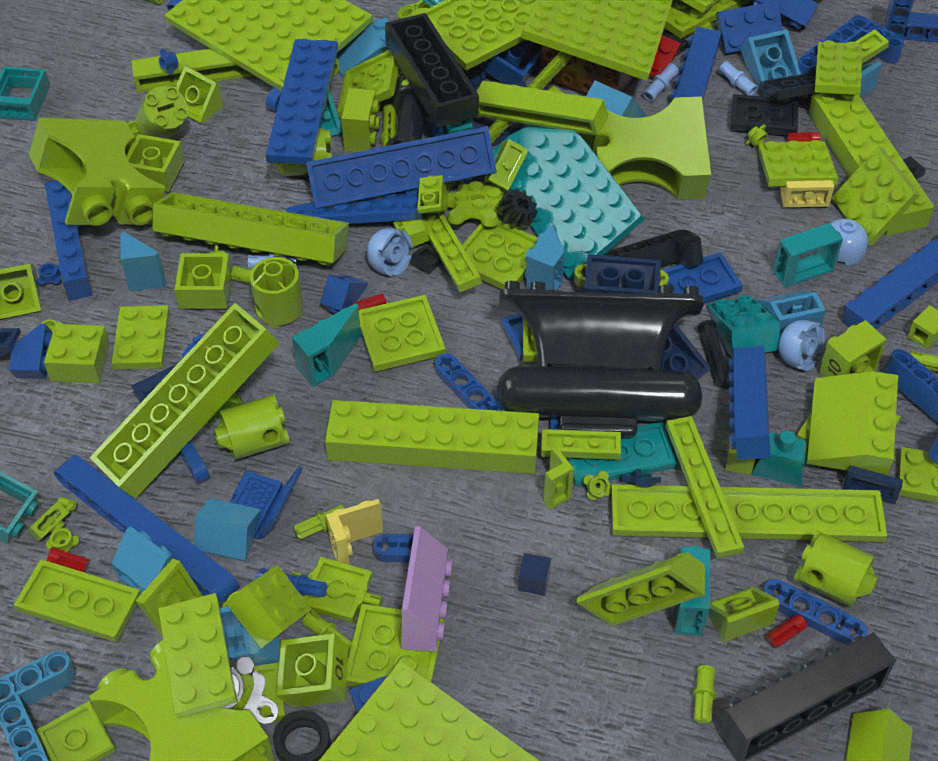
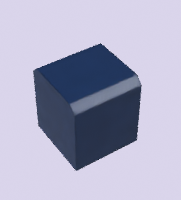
M524 553L519 573L518 591L545 596L550 576L551 558Z

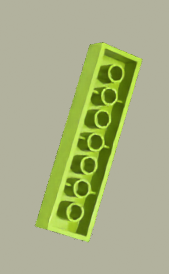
M834 93L813 95L808 115L848 178L851 177L877 147H880L886 151L920 194L884 233L885 236L927 227L934 210V205L859 95Z
M175 192L169 193L153 204V231L161 232L163 236L178 235L183 236L185 240L200 239L205 240L208 244H228L230 248H250L252 252L267 251L272 252L275 256L290 255L302 261L309 259L318 260V263L324 265L334 263L347 250L349 223Z
M234 303L92 454L90 459L119 488L136 499L280 343L264 326Z
M332 400L325 440L327 459L535 474L539 413Z

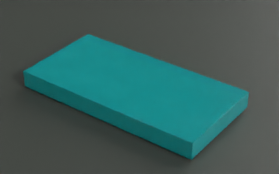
M663 422L638 426L636 436L621 437L620 460L567 458L574 468L573 481L575 487L586 485L583 483L585 475H596L600 471H606L609 474L608 481L621 479L622 474H636V469H641L643 474L676 469L678 464Z

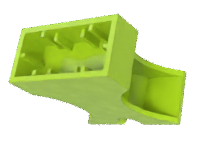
M675 97L661 112L643 118L624 117L607 109L608 117L598 136L579 133L585 142L591 146V149L619 185L629 182H649L666 189L677 200L705 199L711 177L702 97Z
M39 117L29 157L39 173L60 182L72 194L65 219L66 225L97 226L106 223L111 216H114L119 224H153V204L162 199L166 187L142 175L128 161L126 156L133 145L135 136L126 121Z
M163 640L152 649L149 655L155 671V675L152 678L144 680L138 676L135 670L129 671L126 668H120L107 674L99 682L97 691L89 695L103 726H121L132 729L143 735L151 743L149 761H275L269 738L250 710H233L218 707L177 718L174 711Z

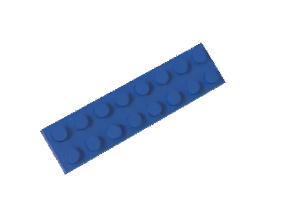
M295 39L266 151L267 162L306 164V162L313 161L338 52V41Z
M488 126L306 162L315 208L419 188L420 178L443 175L444 182L497 172Z

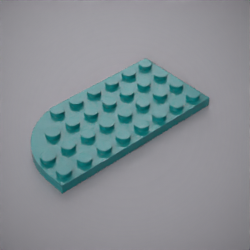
M532 125L508 136L493 149L495 158L502 143L510 139L529 150L509 190L512 191L518 188L520 192L526 190L528 196H533L532 201L537 203L535 209L538 213L531 226L538 235L544 233L549 225L555 228L564 249L563 271L572 281H574L575 268L578 265L587 264V254L604 255L645 220L644 216L594 151L575 131Z

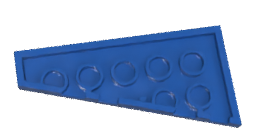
M419 188L315 208L314 202L286 208V212L347 222L349 224L422 219L423 216L417 210Z

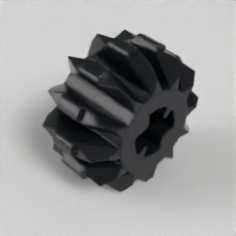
M518 188L506 192L497 205L500 208L498 214L504 217L502 222L507 221L510 228L515 226L518 230L529 226L538 213L535 209L537 203L532 201L533 196H528L526 190L520 192Z

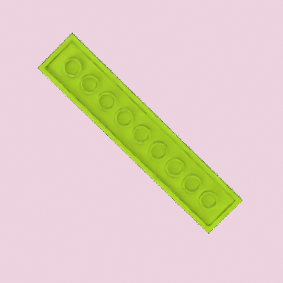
M612 484V536L708 538L689 486L654 485L642 487L638 485ZM721 487L741 539L812 540L816 531H820L839 541L885 542L887 539L880 490Z

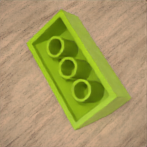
M28 263L0 269V319L42 311L34 264Z
M688 552L680 553L670 559L655 562L653 565L633 570L628 574L597 584L577 598V604L611 626H615L704 596L705 564Z

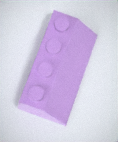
M415 526L403 599L402 649L436 652L438 640L444 639L445 623H441L440 620L441 618L446 619L447 601H443V597H449L450 580H446V577L452 576L453 560H448V548L420 526Z

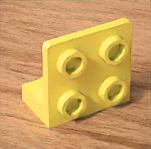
M833 180L786 181L785 186H779L783 207H829L834 190Z
M379 499L363 501L359 505L346 509H337L330 514H326L330 545L336 561L350 565L349 556L353 555L350 542L383 532L382 511Z

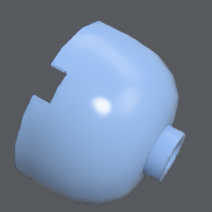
M838 219L831 222L843 238L837 261L845 262V265H852L861 261L868 247V236L864 227L851 219Z
M385 228L377 231L371 237L367 246L369 264L381 274L389 276L400 275L407 268L411 260V256L408 255L409 248H412L410 236L405 231L394 228Z
M798 320L789 324L780 333L779 351L782 359L788 365L803 371H809L816 366L818 361L813 360L817 353L822 354L825 342L824 328L818 326L820 325L819 322Z

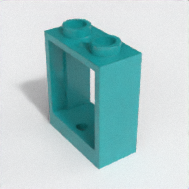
M3 67L0 73V118L36 120L50 87L45 69ZM12 87L34 88L30 98L8 97Z
M827 223L780 239L773 273L783 287L786 288L833 272L843 241L841 233L831 223ZM818 250V253L800 259V255Z
M0 471V490L24 502L7 528L0 525V541L8 545L13 537L18 538L25 526L23 522L26 517H32L39 506V502H37L38 491Z
M682 546L681 553L688 552L705 564V595L675 605L674 634L703 636L710 609V549L699 546Z

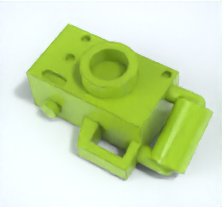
M421 219L393 222L396 229L405 231L410 236L412 247L430 241L427 229Z
M63 496L59 497L57 502L26 531L38 542L49 531L52 533L65 524L62 519L69 511L76 508V502Z

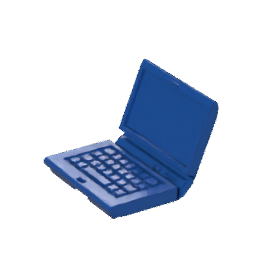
M301 466L295 470L284 486L280 481L245 471L229 502L262 510L254 539L264 538L274 526L302 472Z

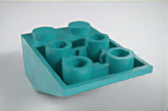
M742 295L738 299L716 300L715 303L707 304L711 319L717 324L716 331L721 343L732 358L733 348L764 345V352L779 350L780 322L753 296Z
M357 303L342 309L340 312L321 320L314 326L302 330L292 337L297 369L312 387L333 377L360 340L361 328Z

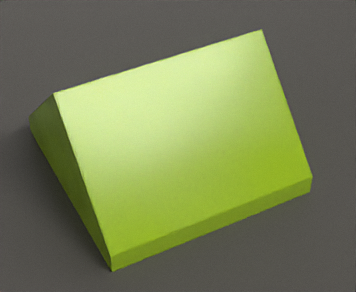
M184 66L176 88L187 102L188 117L199 123H204L223 107L219 83L188 66Z
M753 586L711 601L708 616L721 640L726 642L774 624L780 604L777 598Z
M890 709L855 713L852 715L846 761H909L913 729Z

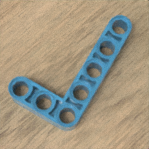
M63 651L51 652L0 678V699L2 696L9 694L5 699L0 700V724L16 761H50L26 707L68 686L75 679V668L69 656ZM59 667H64L62 670L55 672ZM37 680L33 685H28L30 682ZM20 717L16 722L10 723L14 718ZM31 741L27 746L20 747L24 742Z

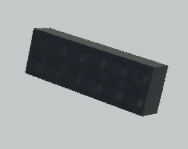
M422 13L386 22L385 44L436 128L477 117L479 95L428 15Z
M874 632L866 637L863 635L857 636L847 647L841 650L834 648L825 655L824 659L818 662L815 660L809 661L802 666L799 672L793 675L791 673L784 674L776 681V684L768 688L762 686L756 689L751 694V697L743 701L737 699L731 702L726 707L719 736L736 761H747L883 688L896 660Z

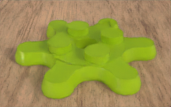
M459 181L457 186L459 191L448 193V207L453 208L447 217V221L450 224H461L470 218L479 219L486 227H494L499 224L497 213L500 208L497 205L503 194L507 191L492 183L483 186L478 181L470 182L469 184Z

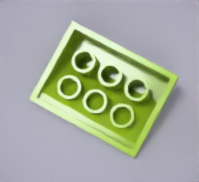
M868 371L815 378L806 464L847 471L851 465L888 475L894 460L898 375Z

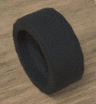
M309 711L293 712L284 717L277 725L273 736L274 747L279 761H319L332 745L329 728L324 719ZM307 727L313 728L318 732L320 744L309 755L296 756L287 751L285 747L286 737L295 729Z

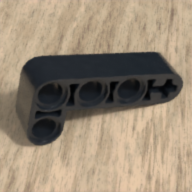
M684 229L619 247L604 254L605 256L661 260L660 267L677 261L684 266H697L704 262L701 238L691 231Z

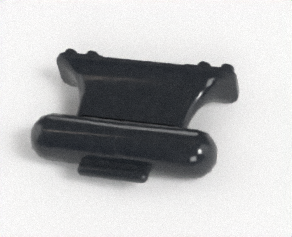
M506 281L505 289L499 292V307L502 310L518 313L528 323L536 344L538 366H516L509 368L502 374L496 388L497 400L501 408L511 412L539 413V417L560 418V430L621 432V437L636 436L638 421H669L695 416L701 407L703 399L699 382L692 374L684 371L662 370V358L667 338L675 324L684 317L696 316L701 313L704 306V297L699 295V287L686 286L684 287V294L673 293V286L670 285L659 286L658 293L649 294L559 292L545 290L544 282H531L530 289H520L518 281Z

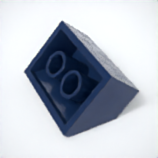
M587 254L584 292L658 293L661 260Z

